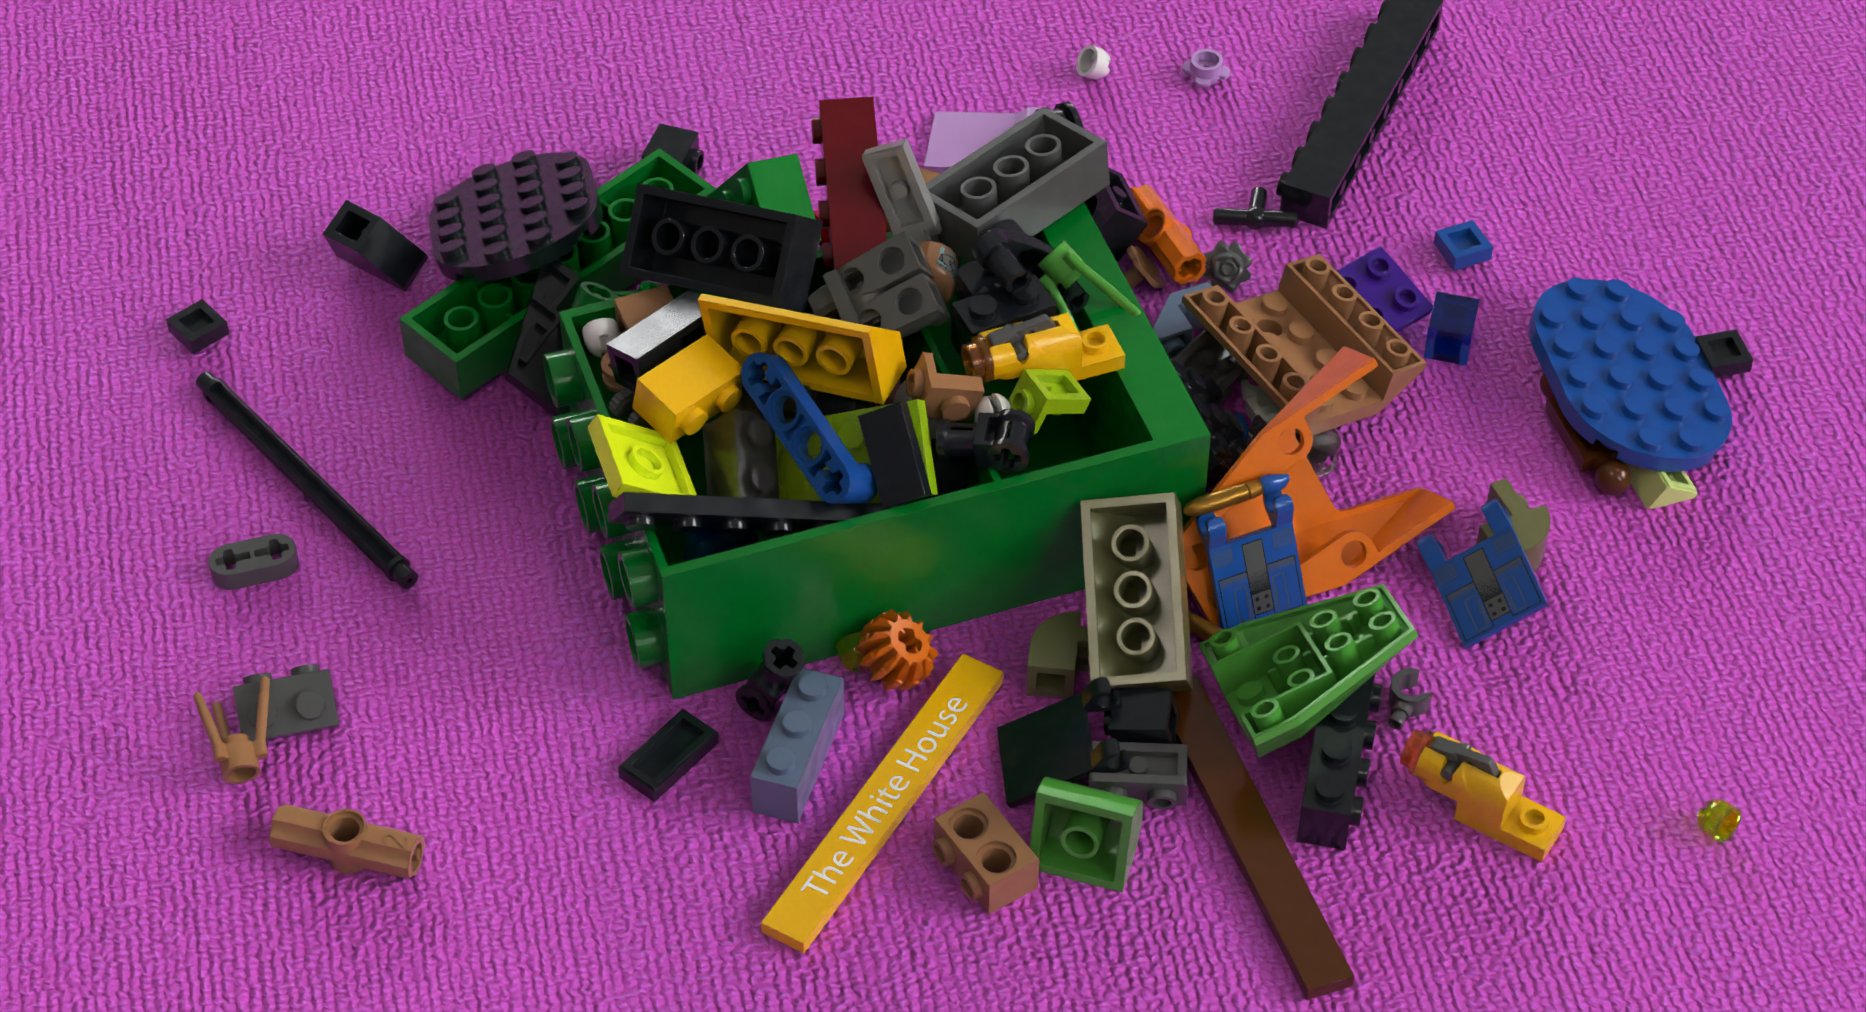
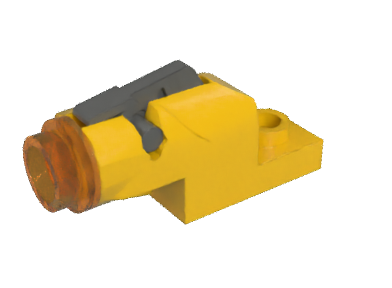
M1068 313L1052 317L1042 314L1025 322L1021 321L1013 323V325L1006 324L1003 327L980 332L978 336L972 337L970 343L962 345V359L967 375L982 377L984 383L996 379L1009 380L1018 378L1024 369H1068L1073 377L1079 381L1125 368L1126 355L1108 324L1078 332Z
M1416 729L1409 737L1402 751L1400 764L1409 768L1408 773L1423 780L1429 788L1457 801L1455 820L1541 862L1544 860L1564 829L1566 817L1522 796L1525 775L1495 762L1493 758L1482 754L1469 744L1461 743L1438 731L1428 730L1424 733Z

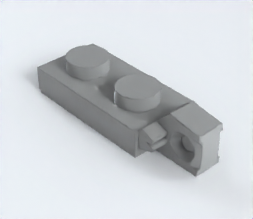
M905 138L866 149L862 154V160L893 235L895 236L905 231L919 242L934 241L940 243L938 234L942 231L940 218L908 139Z

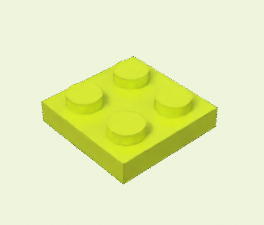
M599 414L588 425L589 434L612 496L618 497L623 492L697 495L676 441L670 444L656 430Z

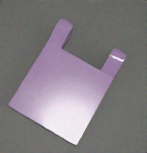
M1030 107L1018 113L935 111L924 169L943 173L1035 113V110L1041 108Z

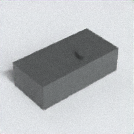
M1042 107L926 183L940 218L942 228L941 233L938 234L940 243L951 248L962 260L969 262L976 260L971 252L975 242L999 221L1013 219L1027 235L1033 237L1110 185L1107 141L1051 110Z

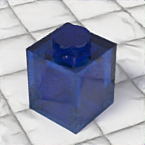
M1437 291L1428 326L1424 358L1467 366L1480 299Z

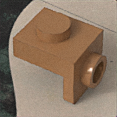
M922 352L914 369H910L906 377L907 396L912 397V400H925L927 418L969 421L985 392L982 377L937 373L933 353Z

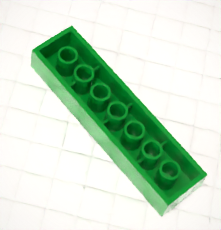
M660 148L599 187L597 190L603 211L599 227L591 236H584V233H582L581 239L573 245L574 250L557 259L580 276L578 282L557 307V312L559 313L571 308L582 282H594L612 291H623L641 279L619 274L638 183L705 197L716 188ZM540 267L516 276L486 282H475L474 278H468L464 275L458 281L447 286L399 318L405 355L457 397L463 399L508 368Z

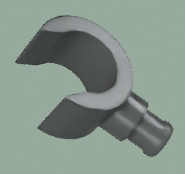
M1407 668L1400 670L1391 679L1388 700L1392 707V715L1388 719V724L1393 729H1401L1409 717L1422 715L1430 707L1432 692L1422 693L1418 696H1408L1401 692L1403 689L1417 686L1420 671L1418 669Z

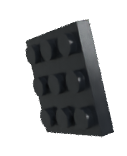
M1172 358L1170 361L1211 434L1207 476L1221 481L1247 448L1241 438L1244 428L1231 411L1226 412L1219 400L1223 397V393L1211 376L1198 374L1193 367L1186 368Z

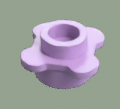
M1212 49L1195 51L1191 56V61H1185L1182 65L1183 73L1191 75L1194 78L1195 84L1199 87H1209L1217 80H1225L1230 76L1229 67L1223 66L1222 55Z

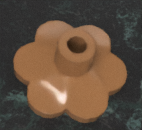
M1131 245L1127 248V252L1134 264V267L1124 274L1130 287L1134 288L1143 280H1146L1154 288L1162 289L1166 283L1160 276L1157 266L1147 258L1146 254L1138 246L1134 247Z

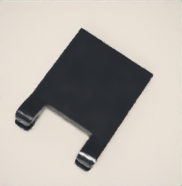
M1106 677L1092 680L1081 693L997 727L1006 804L1011 809L1036 799L1038 787L1046 776L1076 783L1088 778L1089 773L1092 772L1118 773L1129 767V753L1125 749L1120 751L1119 742L1114 738L1102 741L1093 750L1088 712L1110 711L1117 708L1120 704L1118 690L1116 688L1111 689L1110 682Z

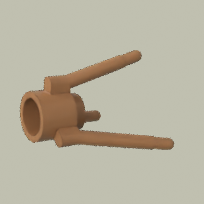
M263 676L260 680L254 741H250L249 736L243 733L230 734L222 705L217 701L212 704L215 725L203 695L200 692H196L193 695L199 716L212 745L214 760L219 762L222 780L227 783L240 784L257 778L261 773L259 760L268 757L266 731L270 679L267 676Z

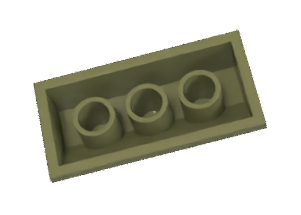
M1175 492L1080 501L1090 682L1099 677H1106L1110 682L1111 689H1172V692L1193 690L1182 505Z

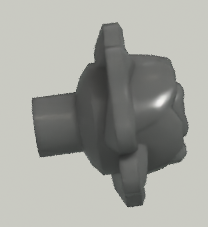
M1219 241L1213 250L1204 253L1207 258L1205 262L1207 265H1205L1206 272L1202 276L1210 280L1212 286L1219 285L1221 288L1225 286L1226 290L1234 292L1241 282L1250 279L1251 273L1247 268L1252 264V259L1243 253L1239 243L1233 242L1228 247L1226 242Z

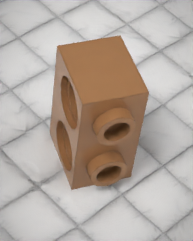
M984 792L934 818V840L931 842L934 855L942 866L951 867L959 877V883L965 895L971 901L977 900L988 915L1038 888L1039 858Z

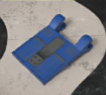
M1279 491L1272 495H1263L1264 507L1271 525L1226 540V524L1221 517H1215V514L1211 512L1199 515L1196 518L1197 529L1205 547L1221 629H1230L1240 623L1307 605L1292 523L1294 506L1292 498L1288 494L1282 495V492Z
M1497 499L1485 503L1481 508L1495 535L1448 560L1443 545L1436 541L1432 534L1426 535L1417 541V547L1432 573L1462 644L1466 649L1549 606L1514 530L1511 517L1507 509L1501 506Z

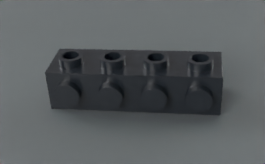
M1375 674L1316 725L1301 806L1297 842L1345 850L1349 826L1359 827L1364 798L1355 796L1356 787L1366 788L1370 759L1361 758L1362 750H1372L1377 722L1368 720L1369 711L1379 712L1383 688L1382 684L1374 683Z

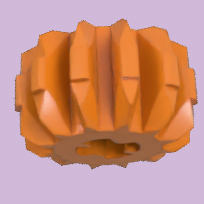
M891 609L887 612H882L863 627V630L859 633L861 639L855 649L864 656L859 666L869 668L871 671L870 681L880 679L886 691L897 688L903 692L912 689L931 674V671L934 669V659L939 653L930 645L934 635L926 634L922 629L923 620L913 622L908 610L896 613Z

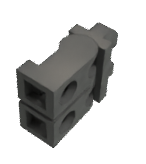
M905 231L849 261L838 271L834 269L824 274L823 277L826 285L808 296L811 308L817 316L831 318L839 314L843 321L899 331L901 339L930 325L937 327L951 320L950 312L937 283L932 280L934 276L919 241Z

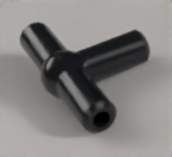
M1255 187L1251 190L1248 209L1215 208L1213 211V223L1217 225L1248 226L1254 230L1262 227L1295 228L1298 225V213L1296 211L1265 210L1267 191L1263 187Z

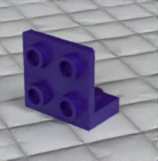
M1381 246L1336 270L1397 333L1428 316L1433 309V305Z

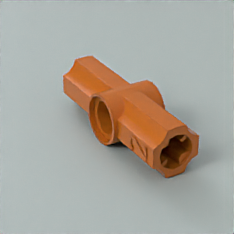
M1144 184L1140 187H1131L1130 189L1149 223L1137 239L1150 247L1177 283L1184 285L1191 281L1197 282L1206 272L1205 262L1207 258L1192 240L1190 228L1176 219L1151 186Z

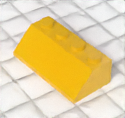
M701 294L697 299L706 334L711 336L738 363L743 365L747 357L758 352L780 355L806 389L884 404L907 368L899 331L708 294ZM764 366V367H763V369H764L765 372H766V370L768 369L767 366Z

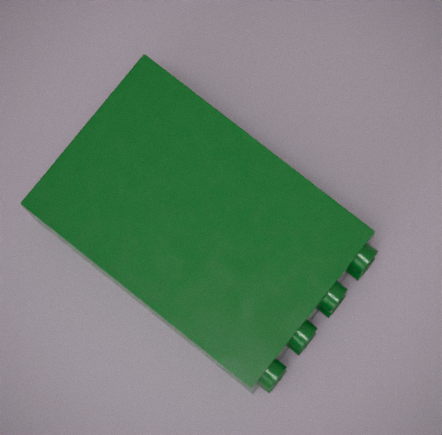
M1084 202L1033 237L1054 249L1065 240L1085 264L1114 286L1141 311L1139 317H1134L1083 275L1077 279L1078 283L1090 296L1088 303L1082 310L1077 313H1071L1078 329L1082 331L1108 324L1126 355L1124 369L1077 381L1091 398L1084 414H1047L1038 433L1028 440L1027 449L1030 456L1028 465L1024 470L1006 473L994 468L977 467L975 457H968L969 466L966 476V489L801 532L793 531V534L782 537L764 535V529H748L743 534L723 535L718 532L716 527H702V530L693 533H677L672 531V526L655 525L654 529L648 531H630L626 529V524L609 523L608 504L617 497L611 494L587 427L597 414L628 422L629 414L627 417L618 418L609 411L608 407L610 406L611 398L617 393L610 391L604 386L601 358L594 356L587 349L582 329L588 322L595 319L611 318L616 320L614 299L559 312L563 350L543 354V366L555 407L559 408L570 405V412L550 418L552 436L562 468L565 470L578 466L580 472L586 471L588 474L587 478L574 481L576 501L586 532L590 534L602 531L605 539L612 538L613 543L599 546L598 549L602 573L611 599L617 600L627 597L631 608L638 607L639 611L624 614L629 647L638 669L660 664L672 699L674 700L748 680L763 661L762 653L766 645L773 639H790L797 643L803 650L805 664L856 651L855 647L861 639L859 633L863 630V627L882 612H887L891 609L896 613L908 610L913 622L923 620L922 629L924 632L1084 590L1085 578L1080 501L1175 492L1182 505L1183 527L1192 516L1183 513L1184 506L1189 501L1206 494L1211 434ZM892 232L886 233L887 240L894 237ZM822 248L817 250L808 296L826 285L823 275L832 271H824ZM958 257L960 267L967 263ZM668 285L674 299L689 290L688 288ZM957 288L954 297L946 304L950 315L952 303L961 300L957 294ZM690 289V290H692V291H694V292H696V293H698V294H708V295H713V296H719V297H724V298H730V297H725V296H721V295H716V294H711V293H707V292H702V291H697V290ZM807 298L804 313L815 315ZM951 320L937 327L930 325L902 339L907 368L900 377V385L906 380L909 370L914 369L922 352L933 353L937 373L982 377L985 390L983 396H991L992 393H998L1008 400L1020 378L989 380L988 371H990L991 367L972 373L951 343ZM746 389L741 390L743 394L737 403V407L728 412L720 411L709 418L695 434H685L676 440L697 495L755 498L746 430L770 426V424ZM974 413L969 421H955V423H974ZM1010 452L1009 459H1013L1014 455Z

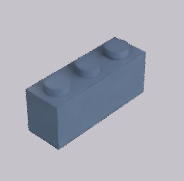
M802 668L800 674L793 678L750 776L752 812L799 823L845 714L844 678Z

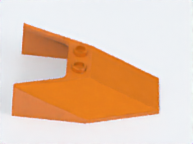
M1345 346L1257 434L1212 491L1215 492L1240 483L1257 480L1260 476L1266 474H1288L1290 476L1287 486L1281 492L1282 495L1288 494L1293 501L1294 513L1292 523L1306 597L1347 585L1456 509L1451 500L1421 486L1344 509H1336L1306 457L1311 450L1313 436L1304 417L1379 366L1375 358ZM1295 429L1300 433V444L1296 439ZM1262 494L1254 499L1213 512L1215 517H1221L1225 521L1227 529L1226 540L1271 525L1264 507ZM1192 516L1183 527L1186 582L1206 619L1217 625L1219 621L1205 547L1197 529V516Z

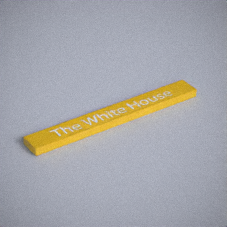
M966 654L960 656L761 922L762 933L802 953L807 951L1003 684V671Z

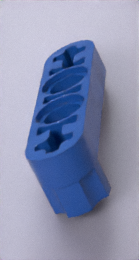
M758 352L747 357L741 370V380L744 388L818 496L824 502L830 504H866L871 501L877 493L871 465L869 463H857L788 363L780 355L774 353ZM764 366L768 367L766 372L763 369ZM765 377L769 383H763V378ZM789 397L794 399L797 408L796 416L790 423L783 416V406ZM814 433L820 437L822 444L821 452L815 459L810 456L807 447L808 440Z

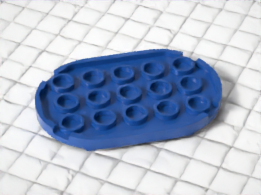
M1571 278L1568 281L1552 286L1540 296L1529 320V339L1563 415L1584 439L1592 445L1596 440H1599L1606 448L1619 452L1616 459L1650 470L1667 472L1687 471L1699 468L1712 461L1714 455L1723 448L1732 426V414L1728 401L1713 371L1711 372L1700 353V348L1695 343V336L1685 323V318L1682 314L1669 309L1655 298L1631 288L1629 284L1619 279L1604 281Z

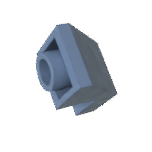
M1210 282L1170 293L1153 327L1169 359L1174 358L1192 341L1193 330L1204 327L1181 302L1183 295L1212 287Z

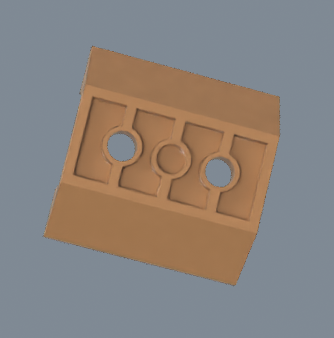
M1320 254L1287 263L1276 291L1235 303L1219 285H1215L1183 295L1181 301L1281 409L1343 346L1375 358L1379 365L1378 367L1304 417L1312 432V436L1378 414L1425 369L1427 364Z

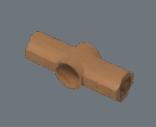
M285 804L283 807L278 806L272 818V827L269 835L271 847L327 859L334 870L347 874L359 872L365 868L410 879L412 876H416L420 869L425 848L423 836L366 823L365 817L353 809H341L327 814Z

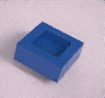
M1473 220L1435 231L1434 245L1453 271L1491 260L1493 246Z

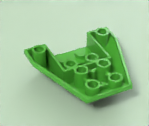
M1380 584L1240 623L1230 629H1222L1198 645L1231 712L1257 757L1260 758L1303 737L1414 641L1418 635L1414 626L1386 586Z

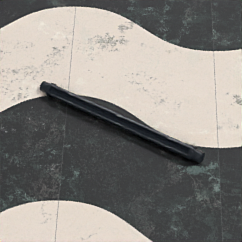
M209 371L203 372L198 376L196 386L203 391V397L213 404L382 570L390 581H396L403 589H408L417 582L418 574L410 567V561L405 556H402L255 413L223 379L216 378Z

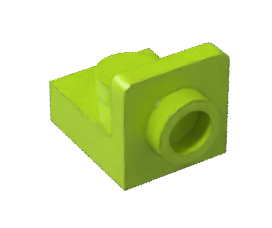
M1024 369L1008 401L1010 402L1011 409L1022 410L1034 419V434H1037L1047 414H1084L1091 398L1068 369Z

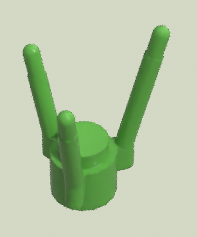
M1065 240L1037 265L1045 273L1039 280L1057 304L1056 308L1059 314L1068 313L1078 332L1080 330L1057 285L1060 283L1067 289L1081 275L1132 316L1139 317L1141 315L1139 308L1085 264Z

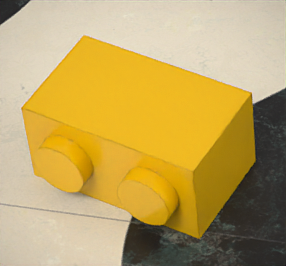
M706 334L637 378L632 408L671 444L685 434H695L709 418L720 411L728 412L737 405L743 394L741 391L743 386L741 380L742 365L711 336Z

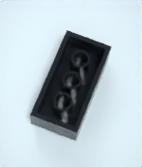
M638 183L619 274L804 313L823 221Z

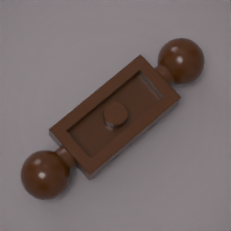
M1543 373L1540 379V389L1543 395L1547 397L1545 411L1581 472L1596 469L1594 474L1595 484L1604 494L1618 495L1623 493L1630 484L1631 474L1623 461L1616 459L1619 452L1606 448L1599 440H1596L1592 445L1571 426L1563 415Z

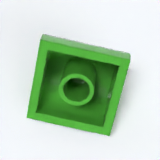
M1047 776L1044 777L1036 792L1030 841L1031 850L1039 858V871L1123 892L1139 839L1143 816V801Z

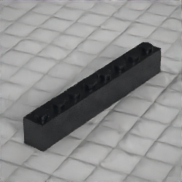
M1384 0L1382 2L1378 21L1376 24L1371 22L1368 26L1363 47L1357 46L1355 48L1349 71L1341 72L1334 97L1327 96L1322 108L1320 121L1314 120L1307 134L1306 145L1304 147L1298 146L1292 160V169L1289 173L1284 171L1279 179L1276 195L1281 196L1280 211H1296L1298 213V220L1327 229L1436 36L1440 26L1443 0Z

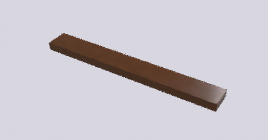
M1198 676L1193 677V690L1173 692L1180 713L1176 732V744H1188L1187 767L1304 997L1308 1000L1353 986L1354 974L1201 681Z

